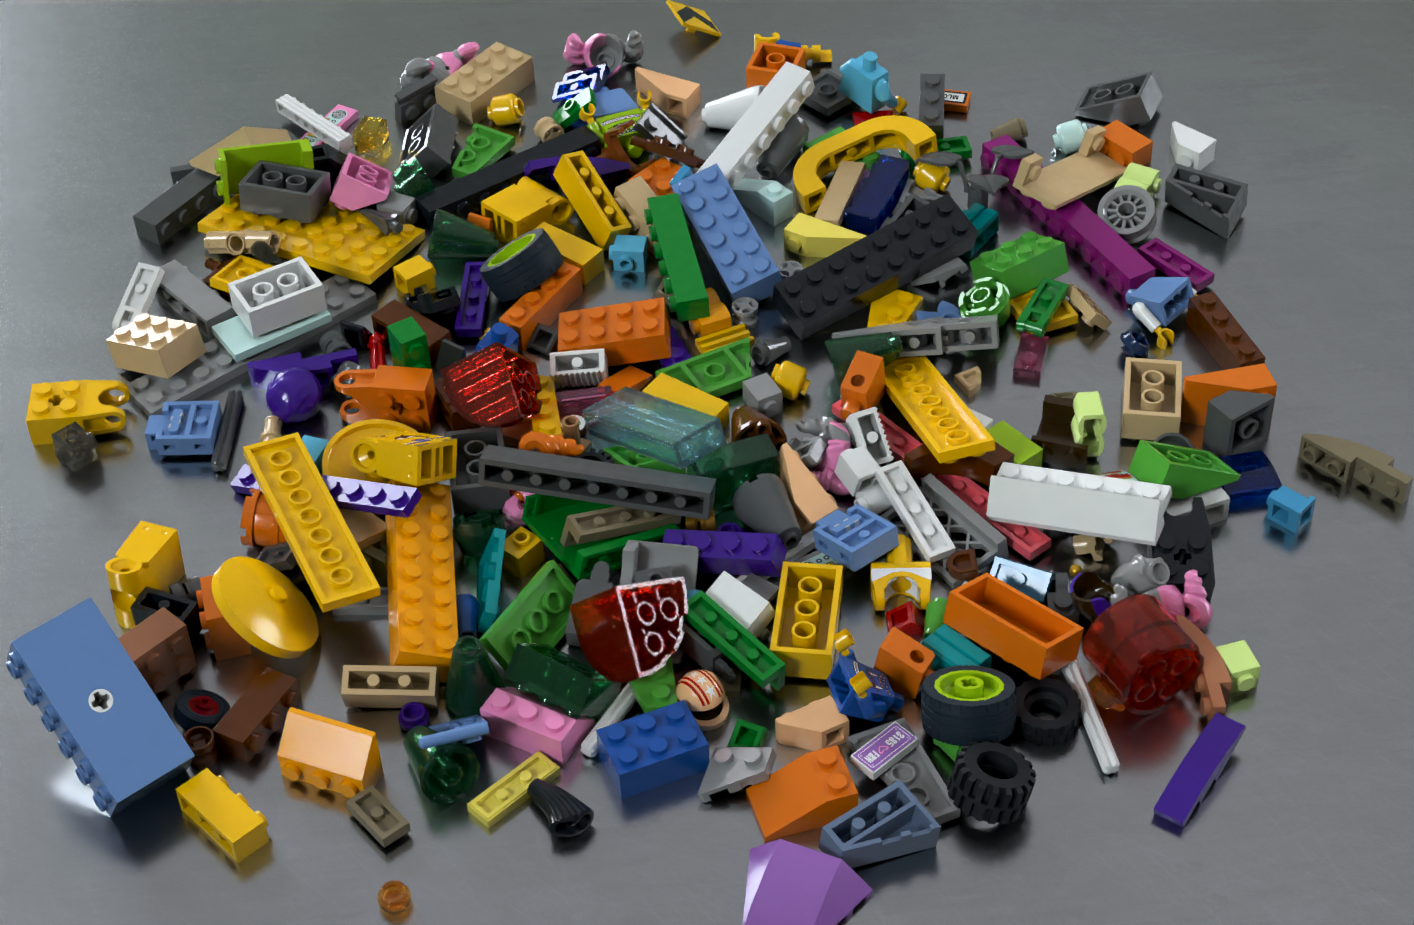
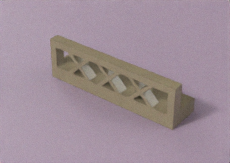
M620 506L568 515L560 542L563 547L647 531L672 523L676 525L680 524L682 516Z

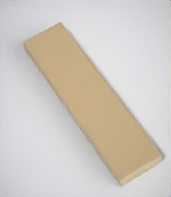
M840 162L814 218L837 226L841 225L866 171L865 162Z

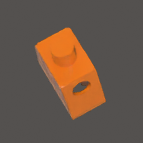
M857 350L840 387L842 401L840 415L843 419L846 420L852 413L876 407L886 392L883 357Z
M893 627L879 647L874 669L883 672L887 676L894 692L903 694V696L910 699H916L922 690L925 678L934 672L931 669L936 655L927 647Z

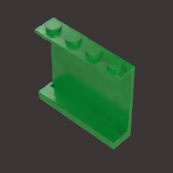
M533 494L526 496L522 516L525 524L578 580L590 578L594 564L599 561L607 562L611 568L610 571L621 569L622 553L628 540L662 543L666 529L680 530L672 523L647 531L563 547L560 539L568 515L614 506Z

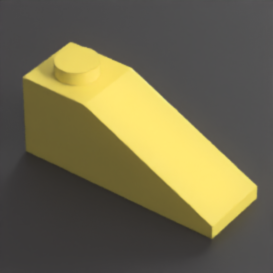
M799 212L784 228V249L805 257L826 258L866 237V235Z

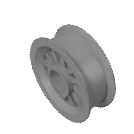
M1134 185L1116 187L1107 192L1098 205V217L1128 244L1144 240L1155 228L1157 215L1154 200L1141 187Z

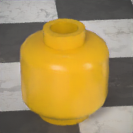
M513 93L493 97L490 106L487 107L489 119L493 120L499 127L519 123L525 113L521 98H517Z
M919 162L912 174L915 177L916 186L923 190L928 187L936 193L940 190L944 192L951 182V178L948 177L950 173L948 166L941 167Z
M787 360L783 361L781 365L776 364L770 376L781 389L783 398L790 401L796 400L799 394L805 396L811 382L806 379L808 374L806 368Z

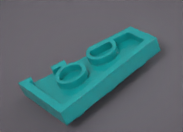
M494 528L477 566L476 600L480 603L477 632L484 634L498 619L501 607L498 606V599L501 590L500 581L506 530Z

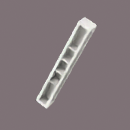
M285 94L275 100L278 113L342 153L353 147V138L349 132H345L340 126L334 125L332 121H328L321 114L319 115L313 109L308 108L304 103H300L295 97Z

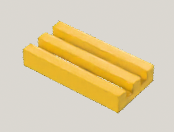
M742 323L696 338L695 346L703 354L747 337L750 339L751 347L755 344V338L750 336V331L746 330V326Z

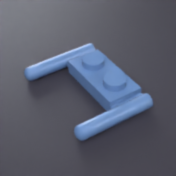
M477 714L415 729L412 732V738L419 743L421 749H428L457 741H463V744L482 740V735L489 734V727L487 721Z

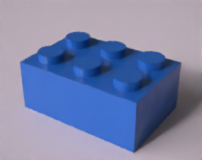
M685 700L596 730L598 755L621 800L705 771L710 762L709 744Z

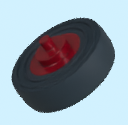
M191 689L182 692L178 696L173 709V717L177 724L185 730L196 726H206L212 730L230 710V705L223 697L214 692L203 689Z

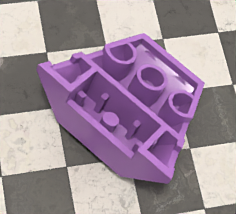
M778 839L750 849L742 925H837L843 918L847 919L853 913V909L863 899L867 900L873 894V889L842 859Z

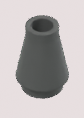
M786 336L757 340L751 346V357L756 364L767 366L784 353L789 352L792 345Z

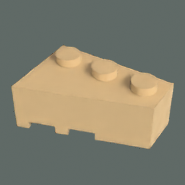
M638 176L615 187L613 198L632 226L629 235L647 236L648 251L655 256L653 244L656 241L651 242L648 227L651 224L646 225L644 209H648L647 198L656 197L657 195L645 180Z

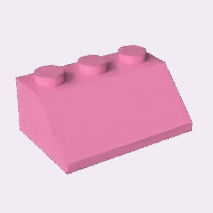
M349 152L336 179L329 201H332L334 206L339 209H349L351 211L384 201L388 197L394 173Z
M516 687L496 688L480 708V715L487 721L489 727V734L486 735L532 754L540 750L554 763L563 767L595 725V719Z

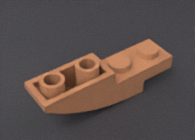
M1176 615L1174 628H1170L1169 631L1170 644L1172 647L1176 646L1177 649L1175 654L1176 666L1178 670L1182 669L1185 682L1194 681L1196 692H1201V713L1203 716H1207L1208 722H1210L1216 713L1225 716V703H1229L1232 680L1221 655L1206 635L1183 615Z

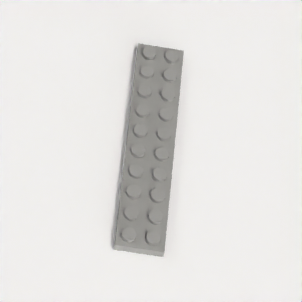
M335 275L321 282L324 287L327 310L332 317L331 322L239 362H236L218 339L214 338L204 343L207 350L206 353L169 379L146 374L126 384L130 389L129 399L148 417L149 415H163L162 409L165 401H192L247 372V363L273 358L376 303V294L362 282Z

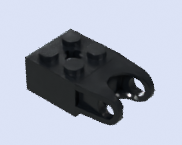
M1193 497L1192 511L1187 516L1175 517L1165 510L1163 515L1165 524L1156 546H1146L1147 558L1154 559L1160 557L1164 560L1170 570V577L1166 585H1175L1181 593L1184 592L1185 573L1189 570H1197L1198 576L1202 578V586L1207 592L1205 599L1211 600L1215 587L1211 530L1202 497Z

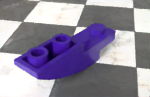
M356 348L304 359H302L301 353L298 352L249 362L247 367L252 387L267 390L269 382L281 371L289 367H301L309 370L318 378L323 390L329 389V381L333 375L337 374V369L341 363L351 361L359 365Z

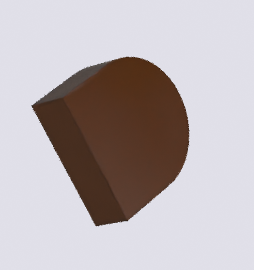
M975 549L957 551L949 556L947 568L952 578L963 581L979 577Z

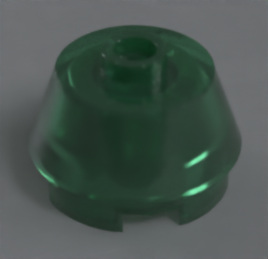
M415 156L406 161L403 159L391 175L396 183L393 189L399 194L415 198L436 189Z
M478 509L476 510L477 514L470 515L467 518H464L463 513L453 518V536L463 555L481 558L494 528L506 530L505 539L507 538L509 523L506 521L505 513L499 515V510Z

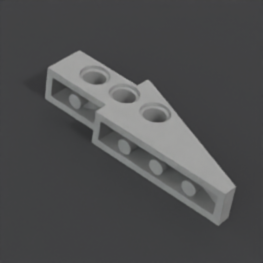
M998 315L944 318L942 316L832 333L834 362L852 361L857 350L883 358L942 355L943 352L997 349L1000 342Z

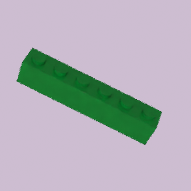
M678 193L647 198L648 209H644L646 225L651 224L648 227L651 242L656 241L653 247L656 259H661V261H658L661 277L666 276L663 279L665 293L671 294L668 297L670 311L676 312L678 322L710 317L708 294Z

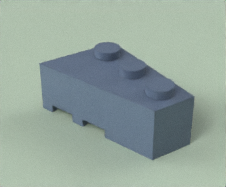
M899 779L822 827L818 848L825 854L842 859L851 868L936 847L941 826Z

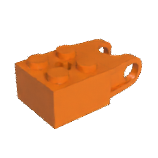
M378 365L377 369L345 370L335 377L334 385L336 390L344 395L353 397V399L343 402L340 407V416L344 421L356 423L364 420L384 419L405 424L416 431L431 432L438 412L432 369ZM346 379L355 380L352 384H341ZM351 408L360 409L358 412L353 414L346 412L348 409Z

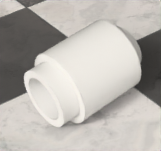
M879 483L857 492L856 499L854 500V505L859 504L877 515L893 507Z

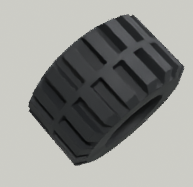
M976 741L970 742L969 746L964 745L961 751L958 752L947 784L948 796L954 800L953 804L957 808L963 810L962 813L974 817L975 820L980 822L986 821L988 824H1008L1009 821H1017L1019 816L1022 817L1036 782V772L1032 769L1033 765L1031 762L1025 760L1023 754L1014 751V748L1010 746L1006 747L1001 745V743H990L989 741H981V743Z

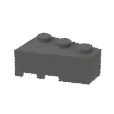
M1175 163L1165 182V202L1228 240L1247 206L1248 184Z

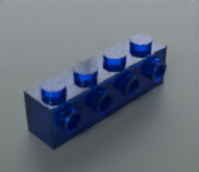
M881 154L877 163L872 164L868 178L865 177L863 179L860 191L855 192L851 206H847L845 209L843 220L846 222V229L868 236L881 228L900 198L908 178H910V160Z

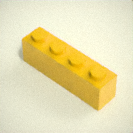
M584 151L563 154L553 176L598 247L602 248L603 251L609 250L610 245H614L616 235H628L632 226Z

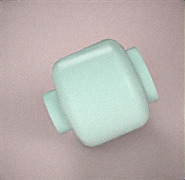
M1074 119L1057 125V134L1052 135L1056 149L1061 148L1062 152L1066 155L1078 152L1087 130L1086 123H1081L1078 119Z

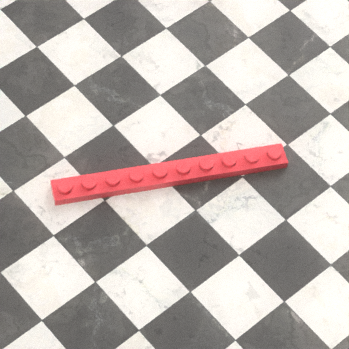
M840 399L832 404V413L846 423V420L840 415L842 409V401ZM876 411L879 413L880 423L883 424L882 429L885 430L883 434L887 435L885 439L888 440L887 445L890 446L889 450L892 451L891 456L894 457L895 461L902 460L904 462V454L919 447L922 443L879 411ZM933 475L1004 535L1007 539V544L1029 561L1051 547V538L1036 527L987 520L989 492L970 478L957 475Z

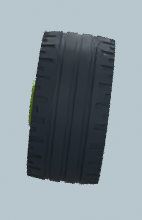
M538 228L519 236L503 246L484 262L479 271L496 298L500 302H507L524 295L540 285L560 268L564 260L547 232L543 228Z
M959 665L939 669L925 678L921 691V719L924 731L933 739L946 744L969 746L970 742L974 741L981 743V741H989L990 743L1000 742L1007 739L1013 733L1017 717V692L1015 682L1007 674L983 666Z

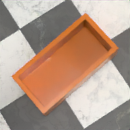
M661 297L560 312L558 352L604 348L608 359V367L671 358V320L665 298Z
M985 573L950 591L943 623L953 628L957 633L965 635L981 647L1002 657L1004 661L1012 663L1027 672L1031 677L1039 680L1077 659L1084 628L989 573Z

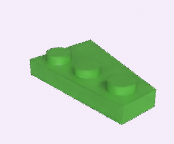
M474 123L472 127L473 132L471 136L468 135L464 150L460 151L452 167L453 176L461 178L496 163L515 145V137Z

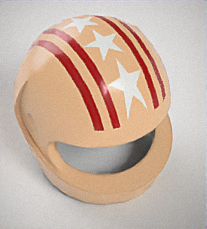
M702 669L690 671L681 678L676 686L677 702L685 700L691 713L692 711H707L721 703L723 709L716 718L711 720H698L695 718L701 731H710L721 727L728 717L729 701L725 695L724 686L713 672Z

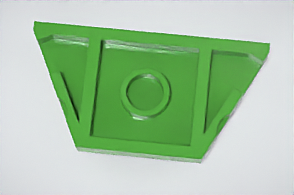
M747 337L655 371V375L657 377L662 372L715 397L743 388L742 381L751 379L750 339Z

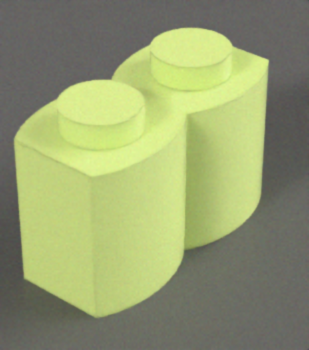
M1131 162L1114 188L1123 185L1138 186L1145 189L1153 198V194L1158 193L1162 185V179L1159 178L1160 171Z
M1098 391L1079 392L1073 400L1075 415L1071 421V430L1074 443L1089 445L1087 457L1100 456L1104 450L1103 433L1107 426L1101 396Z

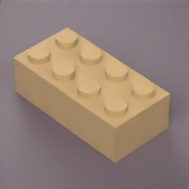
M495 42L434 87L436 103L458 120L473 126L474 123H478L488 116L487 107L490 106L493 97L509 93L516 95L535 81L533 57Z

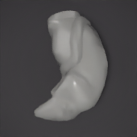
M1137 554L1130 559V562H1124L1116 569L1111 577V584L1116 585L1118 583L1123 585L1127 589L1128 597L1130 598L1136 594H1143L1151 589L1166 585L1170 577V570L1160 557L1153 559Z

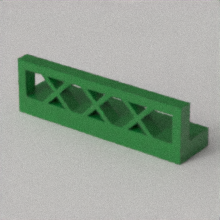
M701 590L679 606V614L760 687L764 688L770 683L776 690H780L785 686L786 664Z

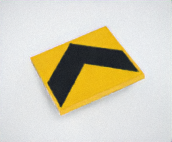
M671 0L666 1V4L680 24L687 27L686 32L694 34L698 30L714 36H721V33L704 10Z

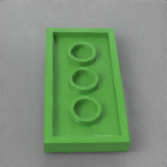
M554 560L544 564L479 639L516 685L526 682L565 635L575 585Z

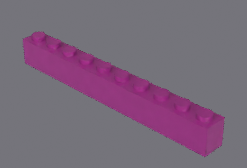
M1004 135L982 144L980 160L985 169L991 172L997 155L992 153L993 147L999 145L1020 146L1009 135ZM1004 157L999 161L995 174L1010 179L1009 184L1006 185L1010 192L1017 196L1027 208L1031 209L1041 221L1045 222L1056 235H1059L1071 249H1074L1086 263H1089L1101 277H1104L1124 297L1129 289H1138L1149 278L1155 277L1156 268L1082 201L1077 199L1056 210L1047 209L1038 200L1024 196L1019 189L1012 186L1023 158L1008 159Z

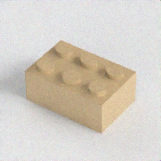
M147 313L136 316L132 323L115 330L114 335L105 340L116 368L167 379L207 352L197 324L153 316Z
M1126 357L1122 395L1121 438L1156 440L1165 433L1179 434L1182 361Z

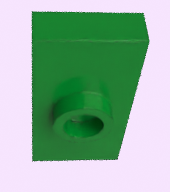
M588 86L574 98L568 99L561 108L553 113V119L563 130L580 119L579 112L582 106L586 113L589 112V103L596 107L594 90Z

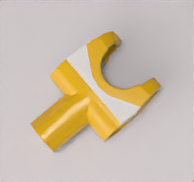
M898 534L899 545L886 553V562H870L871 597L875 611H884L887 601L896 595L910 596L920 606V610H926V606L931 598L930 561L913 562L911 539L905 535Z

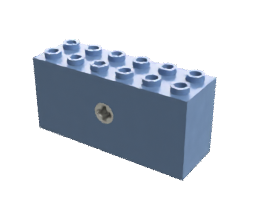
M91 597L11 642L7 657L8 662L6 663L9 673L15 680L19 678L25 686L23 693L32 706L37 705L43 715L40 718L48 732H55L60 740L57 743L60 751L66 759L72 758L78 767L75 769L78 779L84 786L89 784L95 794L92 796L93 801L101 812L106 811L112 817L187 771L195 757L194 753Z

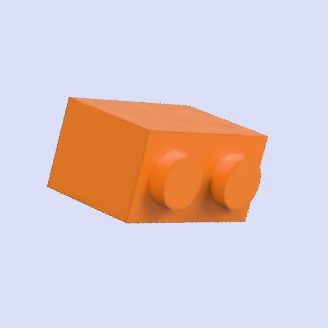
M1118 120L1103 127L1107 129L1104 135L1105 143L1099 152L1126 167L1131 162L1143 166L1151 162L1152 140Z

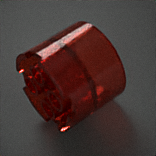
M1149 594L1129 596L1107 608L1091 624L1082 645L1083 655L1123 706L1130 713L1137 715L1151 714L1166 708L1165 702L1175 696L1180 690L1187 692L1193 686L1204 664V657L1200 654L1196 643L1156 597Z

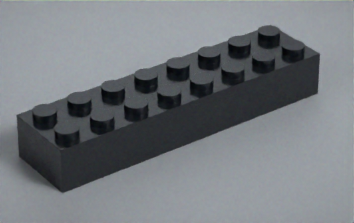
M947 193L774 285L772 303L802 341L871 304V302L884 297L973 249L978 230Z

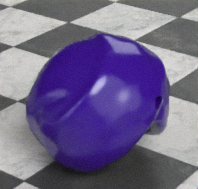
M289 367L281 371L269 382L265 395L266 406L272 415L278 416V420L281 419L286 424L306 422L317 414L321 406V384L318 378L309 370L301 367Z

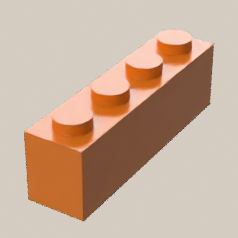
M563 262L554 274L531 291L525 293L499 318L500 323L506 324L518 333L519 351L524 352L527 349L526 346L538 323L549 327L559 317V313L564 312L583 293L581 268Z

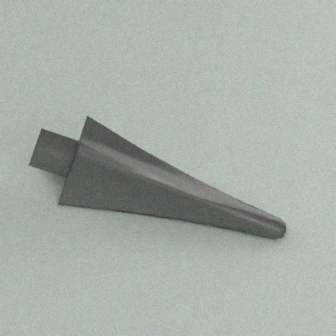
M365 207L356 210L374 223L386 236L392 231L400 233L403 230V225L398 222L399 214L385 213Z

